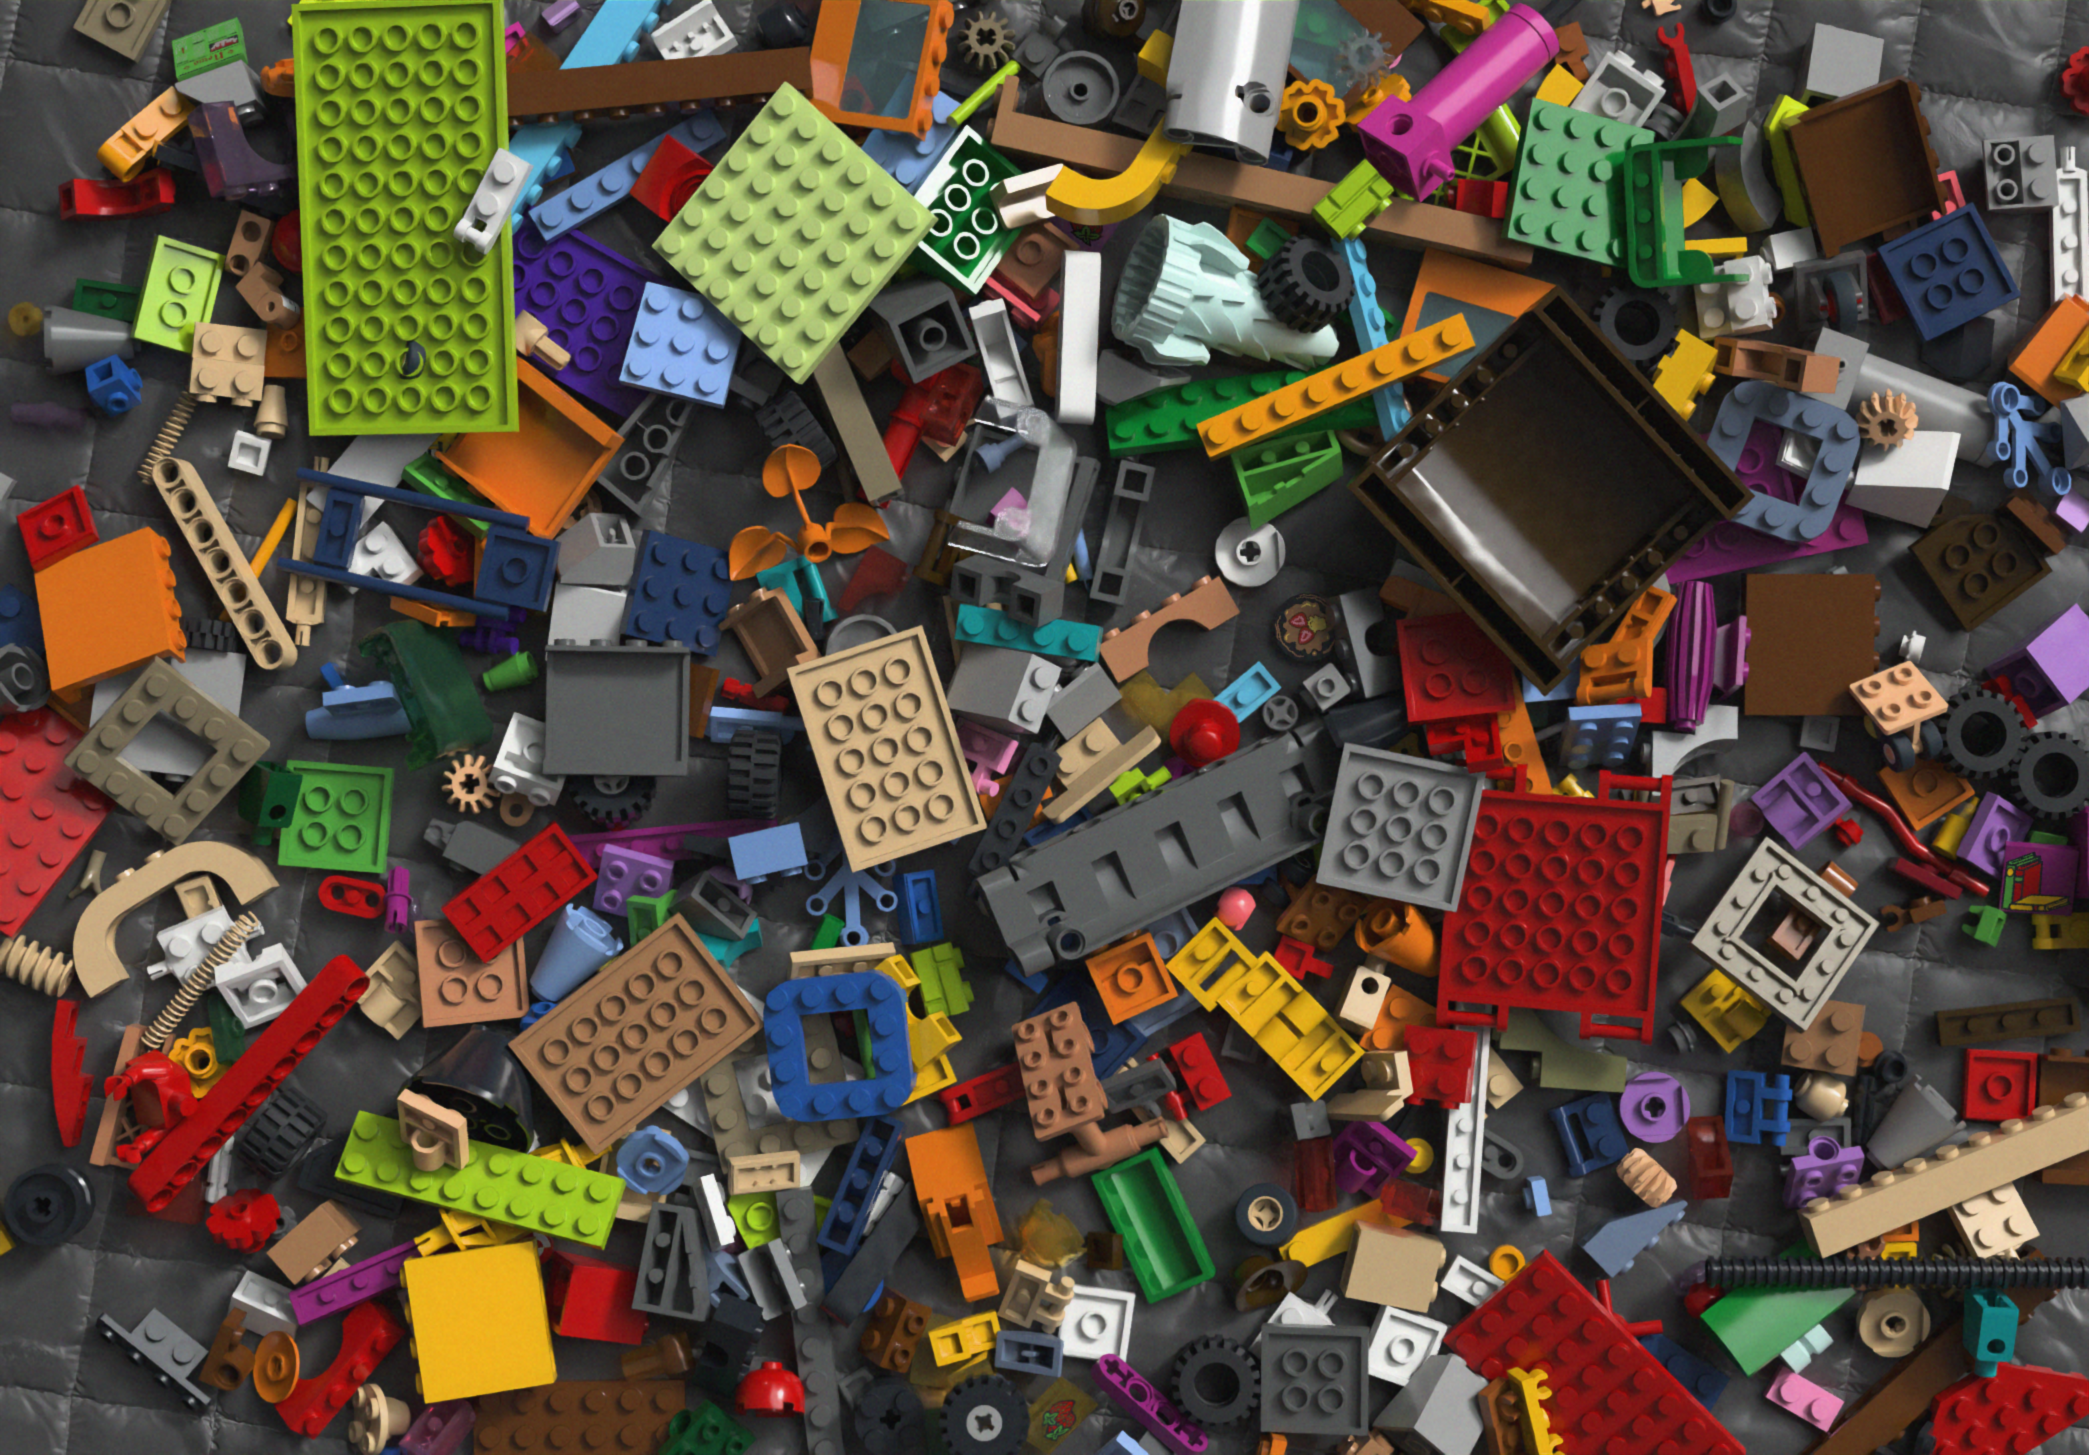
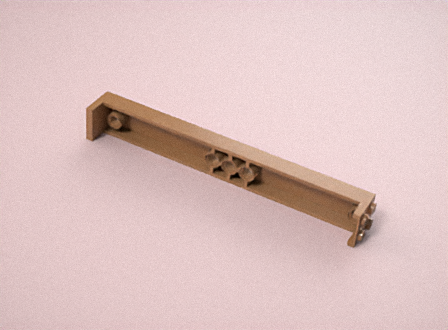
M1007 74L1004 85L997 83L993 101L994 112H997L996 119L989 118L985 137L987 139L986 142L1008 161L1042 169L1061 163L1071 170L1077 166L1090 179L1095 180L1110 179L1122 174L1130 167L1146 141L1016 113L1020 96L1017 91L1019 78ZM1190 151L1186 157L1182 155L1176 163L1177 170L1170 183H1163L1156 193L1227 210L1235 206L1300 223L1299 226L1326 231L1311 215V211L1337 184ZM1394 196L1389 197L1393 203L1379 217L1372 213L1362 222L1366 229L1359 235V238L1362 240L1421 253L1424 252L1426 247L1520 275L1531 264L1534 247L1501 239L1504 223L1502 220Z

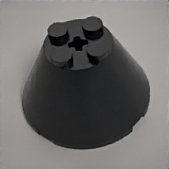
M474 1024L470 1031L463 1034L403 1082L397 1093L398 1098L407 1089L415 1094L426 1095L434 1103L446 1109L458 1111L466 1118L468 1139L526 1154L529 1152L534 1141L530 1072L508 1045L516 1037L514 1035H506L504 1037L491 1032L483 1025Z

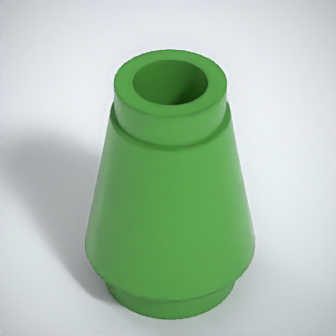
M517 651L515 655L509 656L489 669V671L484 672L483 678L489 691L493 692L495 690L531 684L532 679L537 678L539 673L533 656L528 651L524 653Z

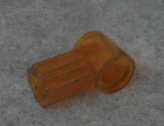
M686 1331L664 1336L656 1340L654 1344L639 1347L620 1355L624 1375L629 1384L666 1373V1375L676 1374L696 1366Z

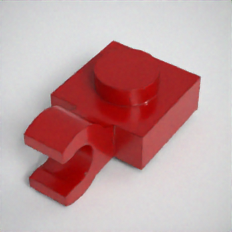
M1283 934L1273 957L1291 976L1303 980L1306 970L1330 979L1335 967L1313 958L1314 946Z

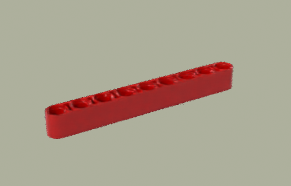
M342 954L333 958L198 1102L196 1112L191 1116H185L131 1174L126 1183L127 1188L148 1212L154 1213L162 1210L176 1197L367 991L370 985V978L348 955Z

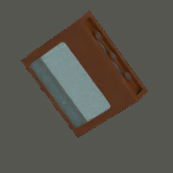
M1300 0L1286 79L1289 81L1287 86L1290 87L1295 81H1302L1308 85L1313 79H1319L1323 83L1330 84L1335 89L1334 98L1344 101V112L1346 113L1403 51L1421 37L1425 26L1397 0Z

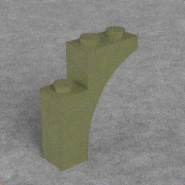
M1509 1006L1507 1033L1496 1032L1497 1028L1490 1029L1491 1040H1496L1495 1046L1500 1049L1537 1051V1057L1531 1058L1530 1077L1535 1078V1084L1540 1087L1625 1093L1627 1057L1617 1054L1591 1052L1565 1042L1552 1033L1539 1020L1531 1008Z

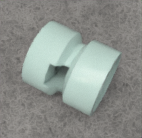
M1819 1324L1779 1354L1778 1357L1797 1375L1811 1363L1810 1355L1812 1353L1820 1355L1834 1341Z

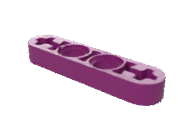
M1110 1353L1104 1354L1092 1366L1091 1376L1093 1381L1177 1455H1200L1207 1448L1208 1438L1205 1432L1196 1423L1188 1420L1184 1413H1181L1173 1403L1121 1358ZM1121 1381L1125 1383L1123 1386L1119 1384ZM1130 1388L1139 1392L1142 1402L1136 1401L1131 1396ZM1156 1412L1163 1413L1168 1418L1169 1425L1161 1423L1157 1418Z

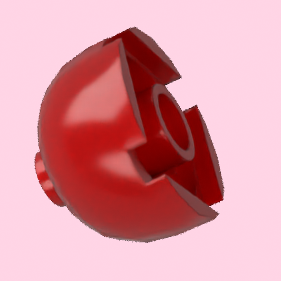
M762 1362L761 1369L749 1371L738 1384L735 1396V1413L746 1416L747 1409L756 1410V1417L791 1418L795 1417V1413L801 1416L805 1415V1394L800 1378L791 1371L783 1370L782 1363Z

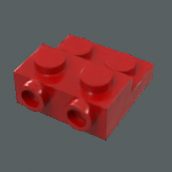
M1406 1024L1403 1051H1407L1413 1093L1404 1099V1103L1425 1105V1099L1439 1100L1438 1107L1457 1110H1460V1103H1471L1478 1032Z

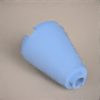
M569 903L562 911L531 976L530 983L533 986L531 990L537 998L544 1002L560 1000L617 956L623 948L621 938L618 937L614 940L609 934L613 928L599 915L583 906H580L576 911L572 909L573 904Z

